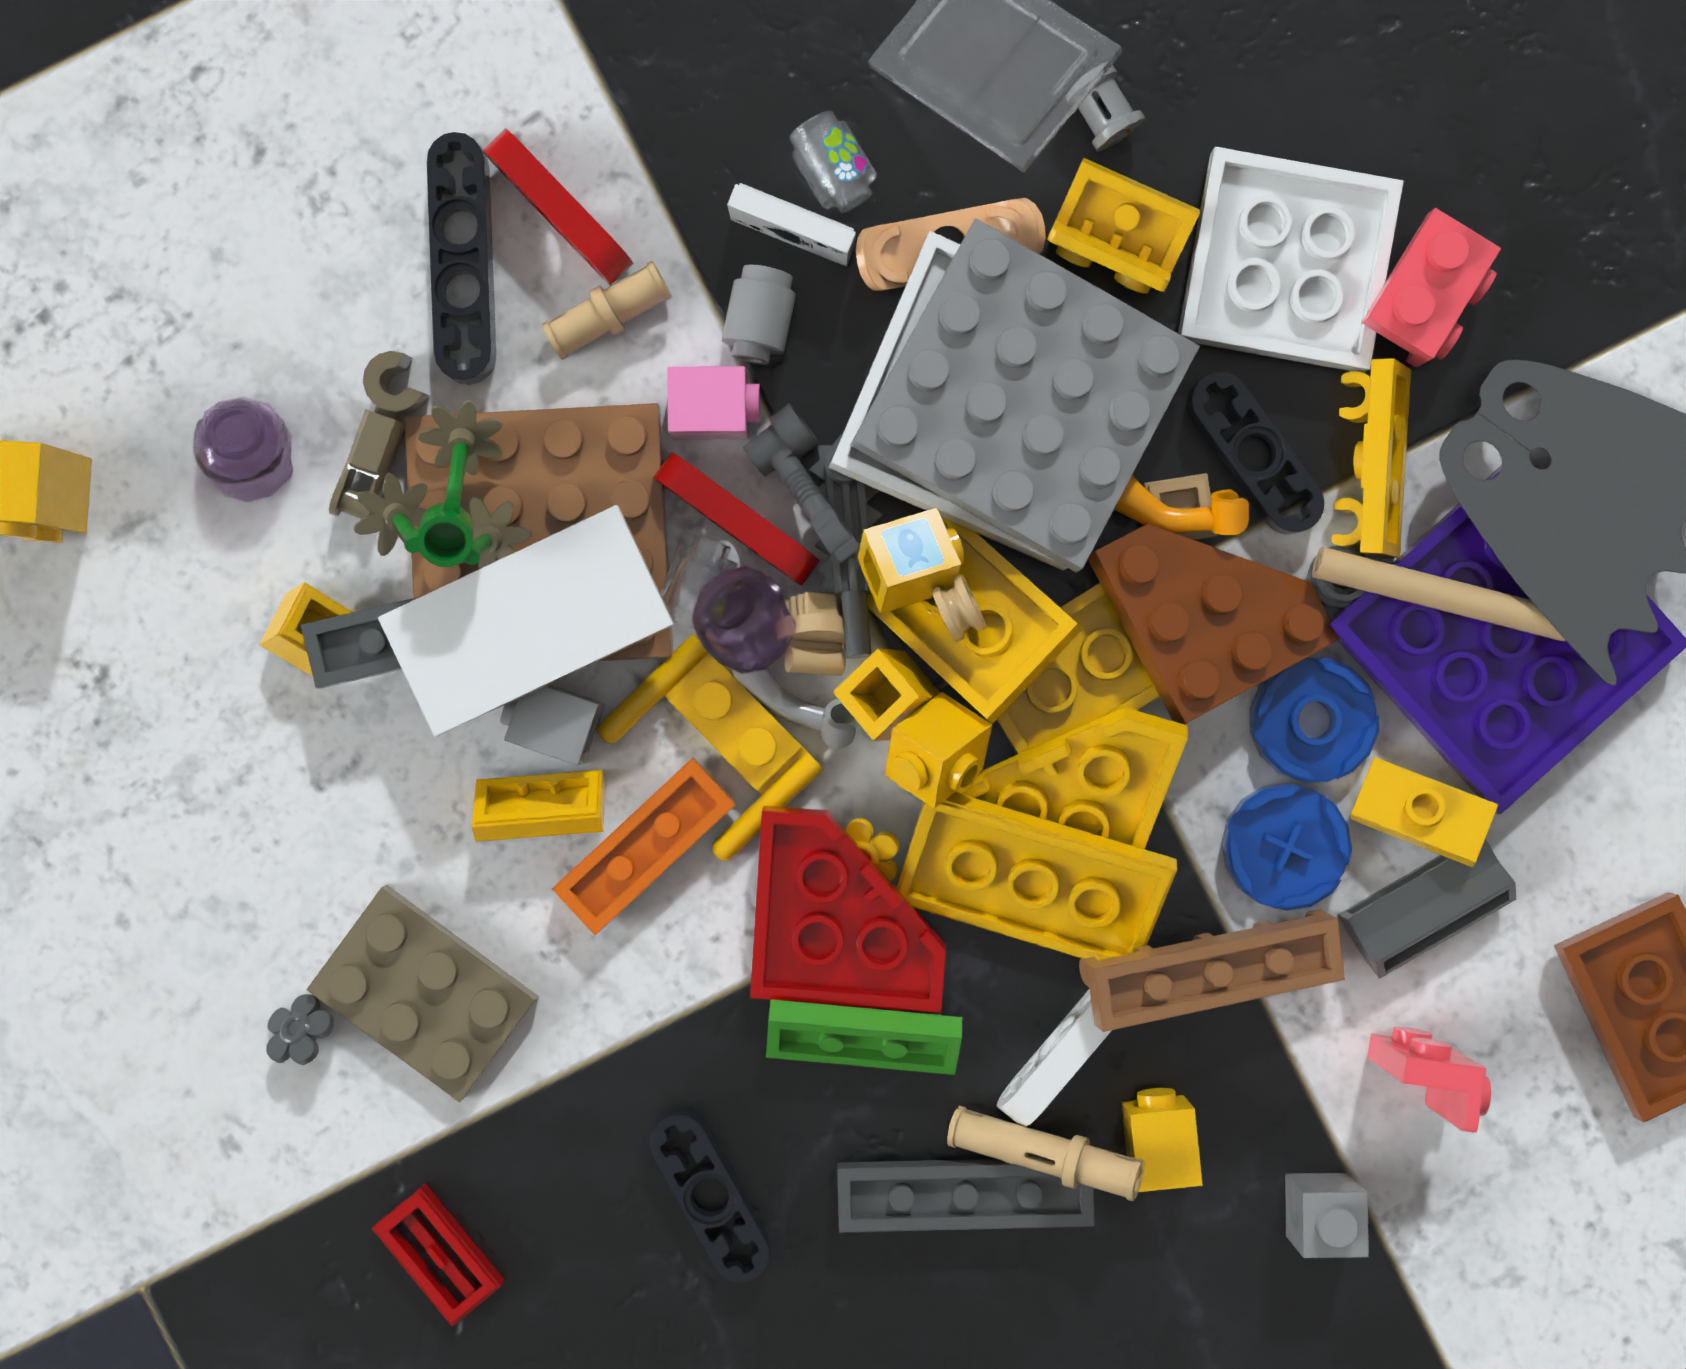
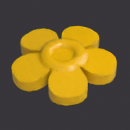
M863 818L851 820L845 831L891 882L899 871L897 863L891 859L899 851L900 844L898 839L889 831H881L874 837V829L871 822Z

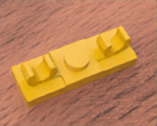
M1371 359L1370 376L1360 371H1351L1341 375L1342 384L1348 387H1363L1365 389V399L1358 407L1340 408L1339 416L1354 423L1368 421V424H1364L1363 441L1357 442L1353 457L1355 476L1357 479H1361V489H1364L1363 502L1352 498H1342L1334 502V510L1344 513L1354 512L1357 516L1358 524L1356 529L1348 535H1332V543L1343 547H1360V553L1376 558H1399L1401 551L1411 369L1395 359Z

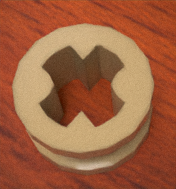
M962 575L954 578V585L950 589H942L940 586H937L931 590L939 612L956 642L964 639V632L969 628H975L978 631L987 628L979 606Z

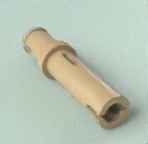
M959 1106L958 1109L956 1108L948 1130L947 1143L950 1147H959L1005 1161L1009 1164H1016L1059 1177L1062 1180L1063 1186L1077 1189L1082 1184L1125 1197L1129 1201H1134L1141 1186L1145 1166L1144 1159H1135L1090 1146L1089 1138L1075 1135L1070 1140L1024 1127L1018 1123L1008 1122L967 1110L963 1106Z

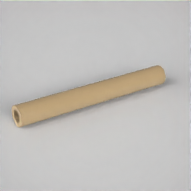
M1326 547L1319 549L1314 561L1312 577L1563 642L1566 641L1530 599Z

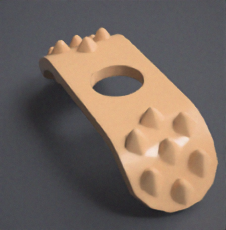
M1018 198L863 229L857 238L856 258L859 272L865 284L873 291L904 287L907 284L929 231L935 232L940 227L952 226L961 231L965 237L975 218L1040 254L1043 251L1046 239L1042 213L1036 204L1029 199Z

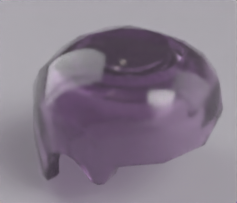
M244 396L219 401L204 412L203 418L197 421L193 438V452L196 464L205 479L224 496L245 502L272 496L290 478L293 471L291 463L292 435L285 426V421L268 403Z
M748 566L724 570L700 588L692 615L693 628L699 643L720 665L740 674L767 669L784 656L796 630V621L785 603V591L771 576L765 575L760 570Z

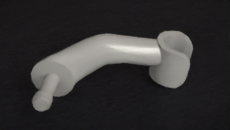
M748 634L744 638V656L736 658L731 664L735 679L758 702L776 716L819 730L822 740L832 748L842 749L849 746L854 740L856 729L852 725L837 723L847 724L854 721L855 718L840 700L835 699L826 708L805 702L787 692L771 675L768 664L757 657V650L760 645L758 636L756 634Z

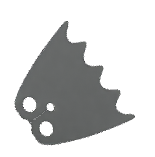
M1506 360L1500 362L1491 370L1480 387L1481 405L1476 415L1468 421H1460L1455 424L1442 443L1439 452L1442 471L1458 502L1511 577L1585 662L1606 683L1611 686L1616 685L1617 678L1609 659L1607 647L1610 635L1618 629H1630L1647 633L1657 632L1658 623L1646 595V585L1649 578L1655 573L1663 571L1686 574V548L1681 535L1682 525L1686 521V414L1630 390L1552 365L1526 360ZM1516 382L1526 383L1537 391L1541 400V408L1538 415L1533 419L1527 421L1518 420L1506 411L1503 404V394L1510 384ZM1477 441L1487 442L1493 445L1499 452L1502 467L1495 478L1479 480L1466 470L1463 463V454L1471 443ZM1536 448L1546 450L1550 455V466L1541 470L1535 468L1530 461L1532 450Z

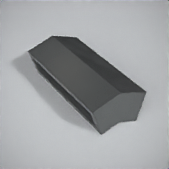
M1485 839L1473 868L1439 855L1339 913L1338 916L1355 946L1380 979L1517 900L1516 883L1500 864Z

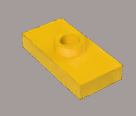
M1374 757L1349 819L1473 868L1498 804Z
M590 770L476 779L471 825L475 842L604 832L605 780L603 771Z

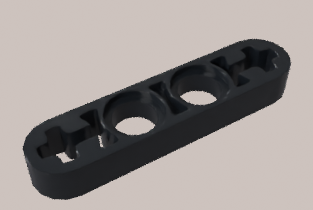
M451 132L443 134L433 142L428 150L426 161L433 349L436 364L445 375L457 383L471 385L480 383L491 374L495 367L497 356L490 168L487 156L483 153L475 139L465 133ZM462 150L467 159L474 162L473 166L463 168L462 186L468 195L477 193L476 199L457 196L455 179L447 168H443V163H450L454 160V151ZM444 193L453 195L452 197L442 199ZM460 211L469 212L476 217L478 224L477 232L473 239L460 245L447 241L444 235V225L448 217ZM458 275H472L479 281V297L469 307L458 308L452 306L446 296L449 282ZM449 318L462 322L481 319L482 324L480 327L468 324L469 342L476 349L481 350L480 357L470 359L468 370H463L456 360L450 359V351L460 350L462 342L461 330L455 324L447 327V319Z

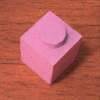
M745 366L667 367L668 433L673 440L749 439L748 422H760V384H748V374Z

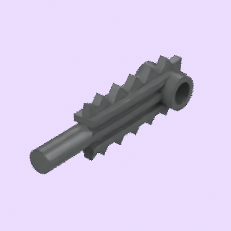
M840 434L833 445H817L819 461L809 469V472L824 482L818 487L860 545L863 530L873 526L883 516L882 513L867 504L880 490L828 468L842 437V434ZM819 540L815 547L830 556L817 569L818 573L826 577L821 590L834 592V595L837 597L841 596L846 658L869 657L872 653L867 594L871 593L857 559L859 550L840 563L834 553L830 554L822 541Z

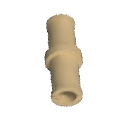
M650 261L647 263V266L605 290L601 285L589 291L591 298L551 321L547 320L542 323V327L554 350L564 360L569 354L609 331L614 336L626 329L623 323L660 302L671 299L672 294L654 262Z

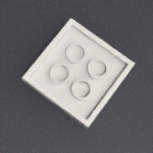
M1214 147L1210 153L1178 334L1194 343L1347 371L1365 373L1370 370L1376 332L1362 324L1361 321L1386 282L1404 181Z

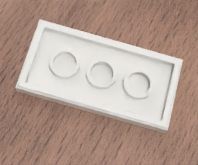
M618 505L378 617L434 737L447 733L675 625Z

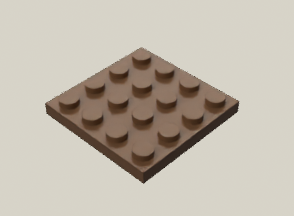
M659 404L477 413L476 422L487 418H497L502 421L501 429L488 439L501 447L503 456L495 459L478 454L479 467L477 474L471 475L465 470L460 507L471 517L469 503L473 497H477L485 504L490 516H492L502 503L511 501L514 510L507 527L519 526L528 528L532 532L529 540L520 544L510 545L517 552L618 505L671 615L665 489L661 483L653 478L663 464ZM432 415L404 417V423L406 424L405 446L408 489L418 483H425L428 491L423 501L416 508L429 509L431 506L444 503L451 464L444 468H437L434 460L442 446L425 444L418 439V435L422 430L440 428ZM420 551L411 553L414 598L424 596L479 570L478 564L469 565L464 562L452 567H439L429 563L421 555ZM672 626L599 661L672 657Z

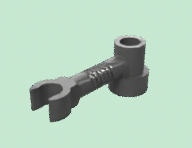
M788 403L769 418L771 425L745 444L743 449L763 476H768L774 470L777 472L810 520L812 527L830 554L834 553L838 561L842 563L858 551L860 545L801 464L800 459L820 443L799 413Z

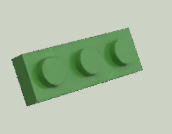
M771 999L766 1058L955 1075L962 1040V1017L945 1016L934 1012L912 1013L869 1007H848Z

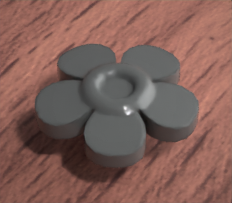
M310 994L300 995L292 1003L291 1011L281 1007L271 1015L267 1028L275 1035L269 1040L266 1047L267 1055L271 1060L277 1063H284L291 1057L297 1064L305 1065L316 1058L319 1052L316 1039H323L329 1036L334 1027V1019L328 1012L319 1010L320 1001L315 996Z

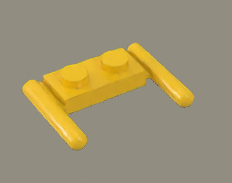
M692 633L672 653V657L666 658L598 725L597 732L599 737L608 744L618 742L665 696L744 779L761 794L713 842L712 851L719 860L727 862L732 860L761 831L763 806L786 807L824 768Z

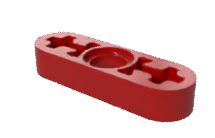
M505 128L482 150L504 177L610 286L634 264L619 244L508 129Z
M671 452L653 476L666 489L801 587L819 564L820 560L810 551L677 454Z

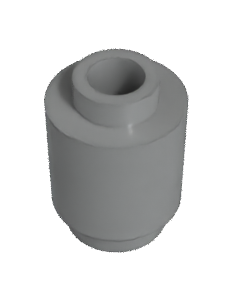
M743 266L741 278L735 279L733 282L721 340L726 345L733 347L732 357L749 363L767 365L769 364L770 355L780 356L784 354L796 293L791 290L792 275L767 266Z

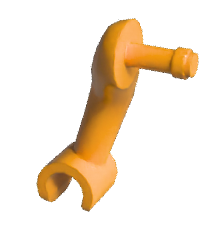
M1131 476L1114 508L1117 512L1144 526L1151 524L1173 533L1211 530L1220 535H1239L1245 531L1249 523L1248 501L1244 498H1239L1238 494L1231 489L1212 493L1211 507L1179 509L1163 504L1144 488L1134 476Z

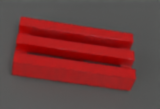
M426 1183L418 1188L409 1198L401 1202L392 1212L384 1216L372 1228L452 1327L498 1290L505 1281ZM419 1208L482 1284L480 1287L475 1284L415 1209ZM403 1221L426 1249L427 1254L436 1265L445 1272L463 1294L464 1300L459 1303L396 1227L398 1223Z

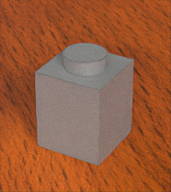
M548 684L504 705L500 723L508 725L504 741L577 766L586 763L606 704Z
M1349 1173L1285 1174L1286 1237L1303 1258L1369 1257L1368 1192Z

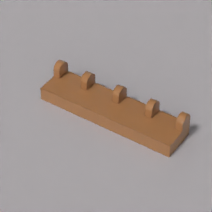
M1321 909L1309 911L1303 918L1274 924L1266 920L1254 923L1253 928L1216 936L1204 933L1195 935L1194 939L1188 942L1154 949L1146 945L1134 948V953L1101 960L1089 957L1079 961L1081 978L1090 989L1094 1025L1102 1032L1345 980L1338 918Z

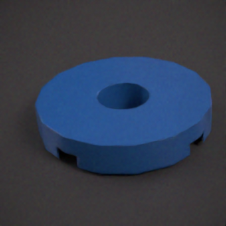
M1305 658L1263 681L1258 686L1250 706V734L1259 755L1277 773L1305 783L1328 782L1353 773L1370 755L1379 733V715H1376V705L1373 701L1375 697L1369 684L1352 667L1330 658ZM1315 701L1327 709L1330 715V724L1322 736L1309 738L1301 731L1298 719L1302 708L1308 703Z

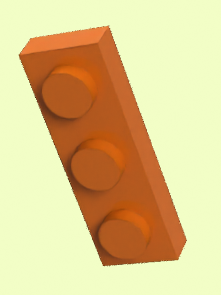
M693 757L559 881L552 890L586 927L596 935L737 803Z

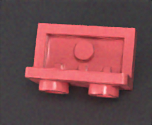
M1434 208L1426 215L1361 323L1408 351L1409 355L1405 361L1415 368L1434 359V357L1442 360L1453 348L1463 331V327L1456 322L1468 303L1475 306L1492 285L1497 273L1490 269V266L1501 248L1439 209Z
M1396 1026L1393 1027L1392 1036L1371 1033L1368 1051L1369 1060L1402 1083L1426 1086V1106L1461 1131L1477 1132L1479 1117L1486 1115L1491 1101V1084L1489 1078L1485 1076L1486 1067L1453 1049L1451 1044L1432 1040L1433 1034L1427 1031Z

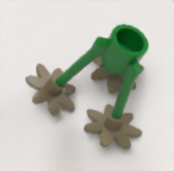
M472 400L464 402L459 410L457 419L446 408L433 406L431 415L440 428L422 430L418 435V439L425 444L442 446L434 460L437 468H444L451 464L444 503L431 506L429 509L416 508L423 501L428 491L427 485L425 483H418L402 495L401 485L397 477L392 473H388L383 484L384 498L368 491L358 492V501L364 508L374 514L366 516L357 522L354 531L359 535L379 532L377 550L381 556L389 554L399 536L404 543L406 551L410 553L420 551L421 555L431 564L439 567H452L466 562L469 565L478 564L479 569L496 562L497 559L500 560L515 553L516 551L510 545L525 542L532 536V532L528 528L519 526L507 527L514 510L511 501L502 503L492 516H490L485 504L477 497H473L469 503L471 517L460 507L465 470L471 475L477 474L479 467L478 454L495 459L503 456L501 447L488 439L501 429L502 421L497 418H487L476 422V405Z

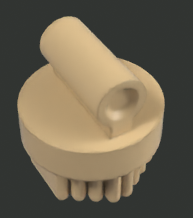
M805 592L804 594H798L796 597L792 596L790 599H784L780 603L781 622L777 626L778 647L785 653L784 663L786 671L790 673L843 675L846 666V656L842 650L845 648L842 604L837 596L830 593Z

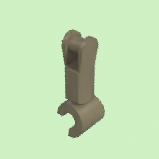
M395 351L379 353L369 361L364 370V389L366 395L376 407L374 412L368 409L364 411L348 459L330 501L329 514L338 516L342 511L363 519L374 514L364 508L358 501L357 494L361 491L351 488L355 474L359 471L375 477L369 492L382 497L385 476L390 473L405 431L406 424L398 421L400 414L415 412L425 404L430 396L412 388H407L397 395L391 393L389 383L392 376L396 373L407 371L412 361V357L404 353Z

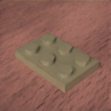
M388 885L380 888L306 989L459 1103L465 1098L539 997Z

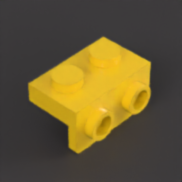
M1083 158L1047 240L1058 245L1056 253L1073 264L1089 268L1094 261L1116 271L1114 279L1131 290L1147 294L1152 287L1165 292L1174 266L1200 215V210Z

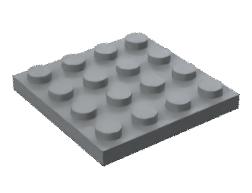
M975 218L850 446L1077 573L1083 569L1200 346Z

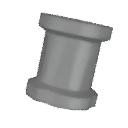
M1107 64L1094 70L1074 84L1064 95L1068 106H1077L1095 135L1092 145L1097 152L1117 144L1133 133L1146 120L1141 110L1133 111L1114 79L1117 76V71L1113 64ZM1099 97H1101L1102 101L1111 114V119L1107 117L1101 105L1099 104Z

